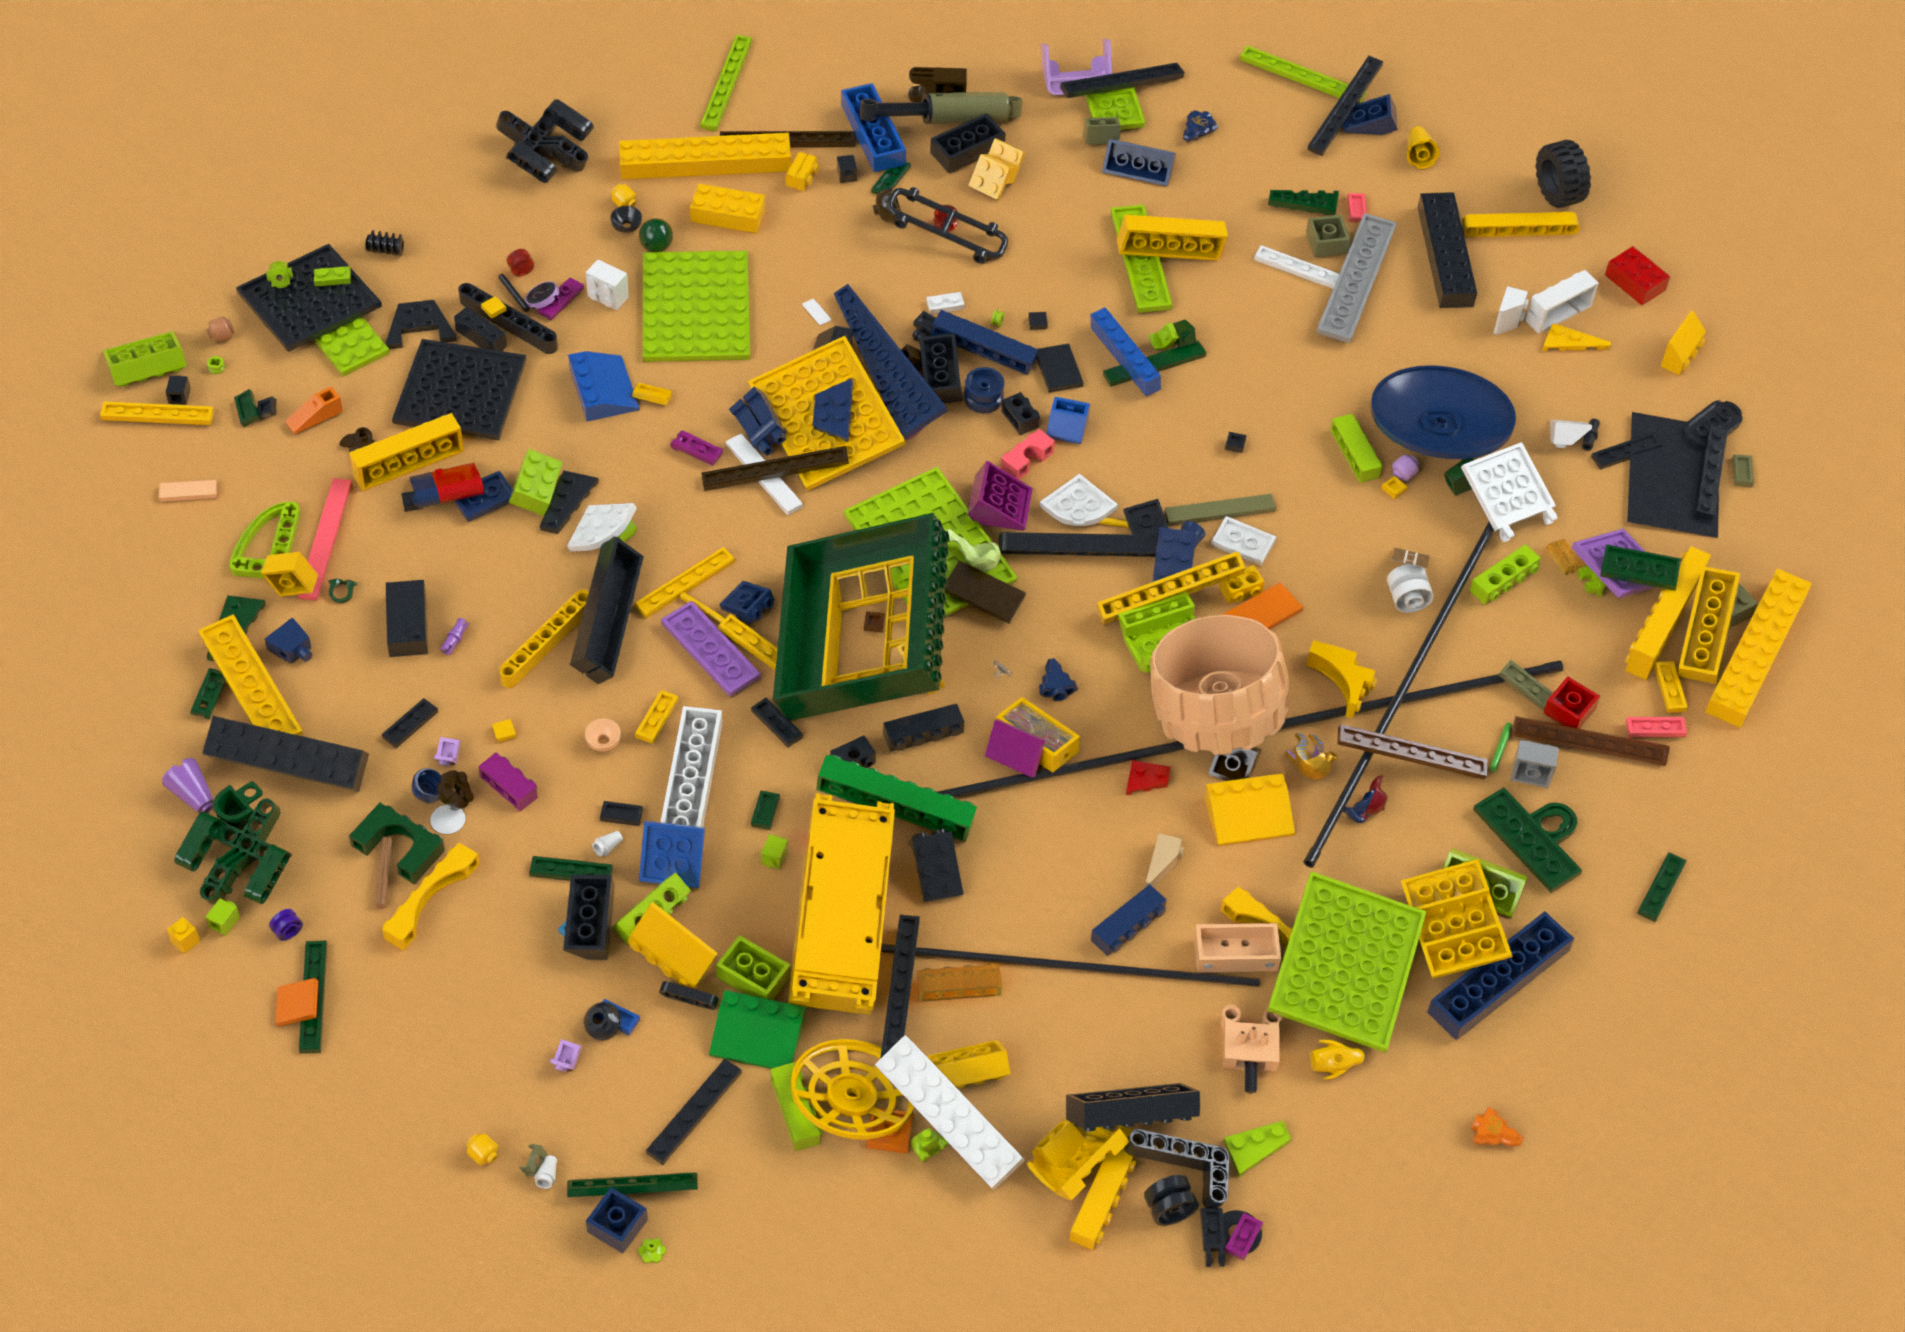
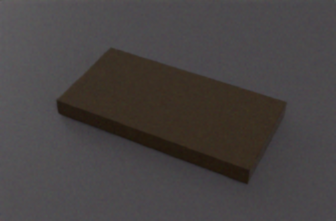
M960 560L948 578L947 587H945V593L1008 624L1011 623L1026 596V592Z

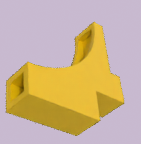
M1313 640L1306 666L1323 673L1339 687L1346 701L1345 717L1353 719L1355 711L1359 712L1362 701L1359 699L1363 700L1364 696H1369L1371 689H1375L1377 679L1374 678L1376 670L1358 666L1359 661L1356 660L1357 652Z

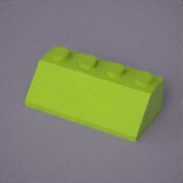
M1452 848L1444 868L1479 859L1496 912L1512 918L1528 877Z

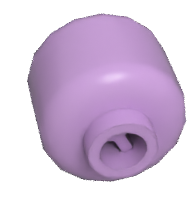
M1404 454L1392 464V474L1399 480L1409 481L1418 473L1419 462L1414 456Z

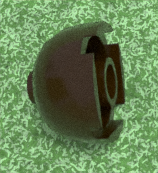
M893 187L878 193L875 199L876 205H873L875 215L879 214L883 221L893 223L895 216L889 213L886 206L888 198L894 190ZM896 198L893 206L901 211L898 198Z

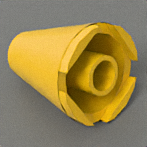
M1415 126L1409 131L1406 158L1409 165H1413L1417 169H1427L1435 164L1437 158L1439 159L1440 149L1423 127Z

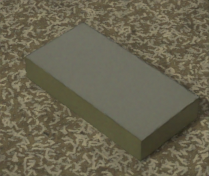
M1733 454L1734 486L1753 487L1752 456Z

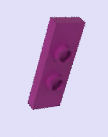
M569 277L559 287L558 296H554L555 300L548 306L537 309V313L552 320L584 289V284Z

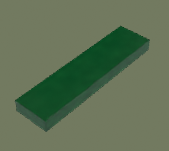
M1668 852L1637 914L1656 922L1687 860Z
M533 856L529 875L530 877L570 881L571 875H612L613 864Z

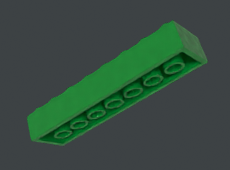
M826 754L818 774L817 791L858 805L877 807V802L893 803L895 818L933 831L946 829V832L952 831L953 838L964 842L967 841L977 810V806H974L969 801L962 802L949 794L942 795L936 793L932 788H922L914 782L899 780L894 775H884L874 768L867 769L861 767L856 762L844 761L836 755L830 756Z

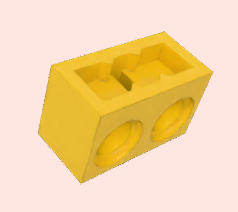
M1252 565L1245 568L1243 575L1221 582L1219 589L1227 602L1232 604L1260 594L1263 591L1264 580L1256 567Z

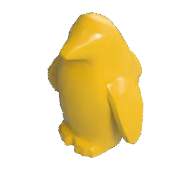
M1319 1040L1320 1043L1327 1044L1328 1046L1310 1052L1312 1070L1331 1073L1324 1077L1323 1080L1338 1078L1351 1067L1360 1065L1364 1061V1053L1361 1049L1349 1048L1335 1040Z

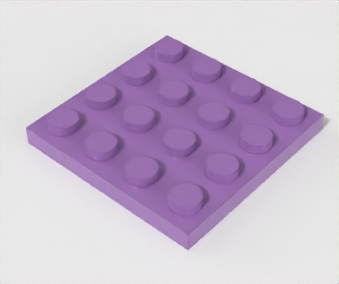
M1624 529L1574 542L1571 547L1618 598L1656 588L1600 576L1606 544L1644 551Z

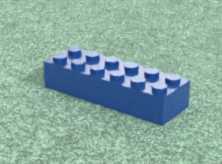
M873 83L841 90V106L873 172L906 165V149L890 117H877L874 121L860 119L861 100L872 99L876 100L877 103H882Z

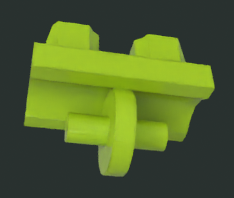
M1588 565L1579 568L1577 572L1579 579L1589 580L1584 585L1587 594L1596 593L1597 597L1603 596L1602 591L1606 584L1601 581Z

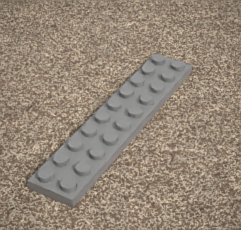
M1366 213L1363 214L1316 333L1347 343L1351 342L1393 236L1396 222Z

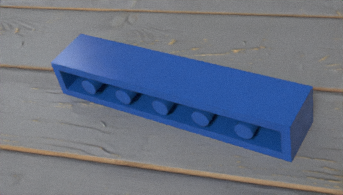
M1104 307L1090 314L1091 329L1118 363L1123 365L1128 371L1131 379L1142 393L1148 396L1161 390V375L1107 308Z

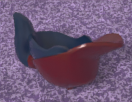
M1383 775L1377 776L1372 781L1369 792L1364 794L1360 802H1357L1353 807L1344 808L1343 812L1350 819L1357 823H1363L1369 815H1376L1385 810L1388 796L1381 789Z

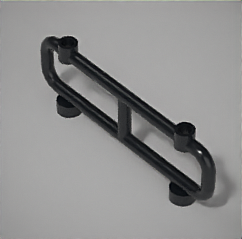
M911 187L910 190L897 188L890 194L886 206L889 213L895 216L893 223L896 227L904 229L909 222L974 251L973 259L980 264H984L987 258L998 259L1005 253L1008 246V238L1005 233L998 230L999 226L995 222H990L989 225L979 222L919 195L920 191L915 187ZM897 196H906L911 202L917 201L946 214L947 217L942 229L895 209L893 204ZM953 218L985 231L990 237L996 236L1000 238L1002 242L998 251L992 252L949 233L948 230Z

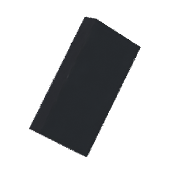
M604 801L600 821L640 826L643 806Z

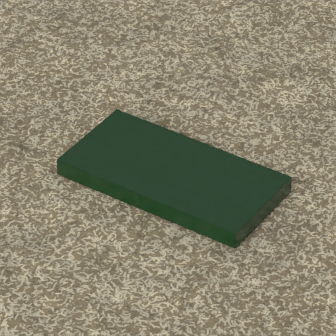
M1606 544L1600 576L1676 591L1681 558Z

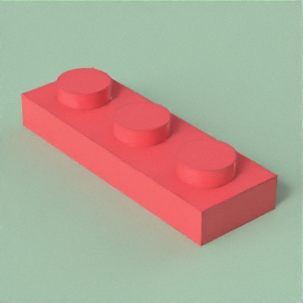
M1627 717L1625 721L1628 737H1686L1687 734L1684 717Z

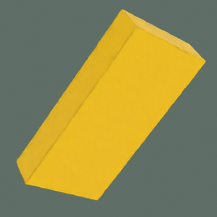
M638 383L633 390L632 397L667 406L672 398L673 391Z

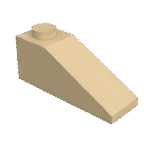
M1158 834L1145 887L1149 884L1155 887L1176 866L1178 858L1182 859L1184 847H1181V838Z

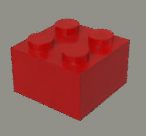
M1567 676L1548 698L1543 714L1561 725L1581 728L1596 710L1600 695Z

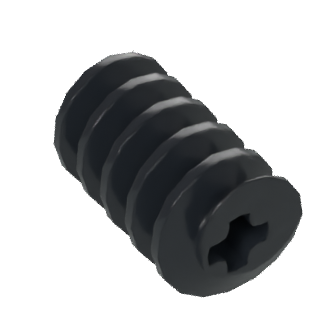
M372 230L371 234L367 235L365 249L366 251L372 250V252H377L378 250L381 254L385 251L388 255L392 252L395 256L399 253V256H402L404 240L402 234H399L398 238H396L395 233H392V236L389 237L388 232L382 236L381 231L375 235V230Z

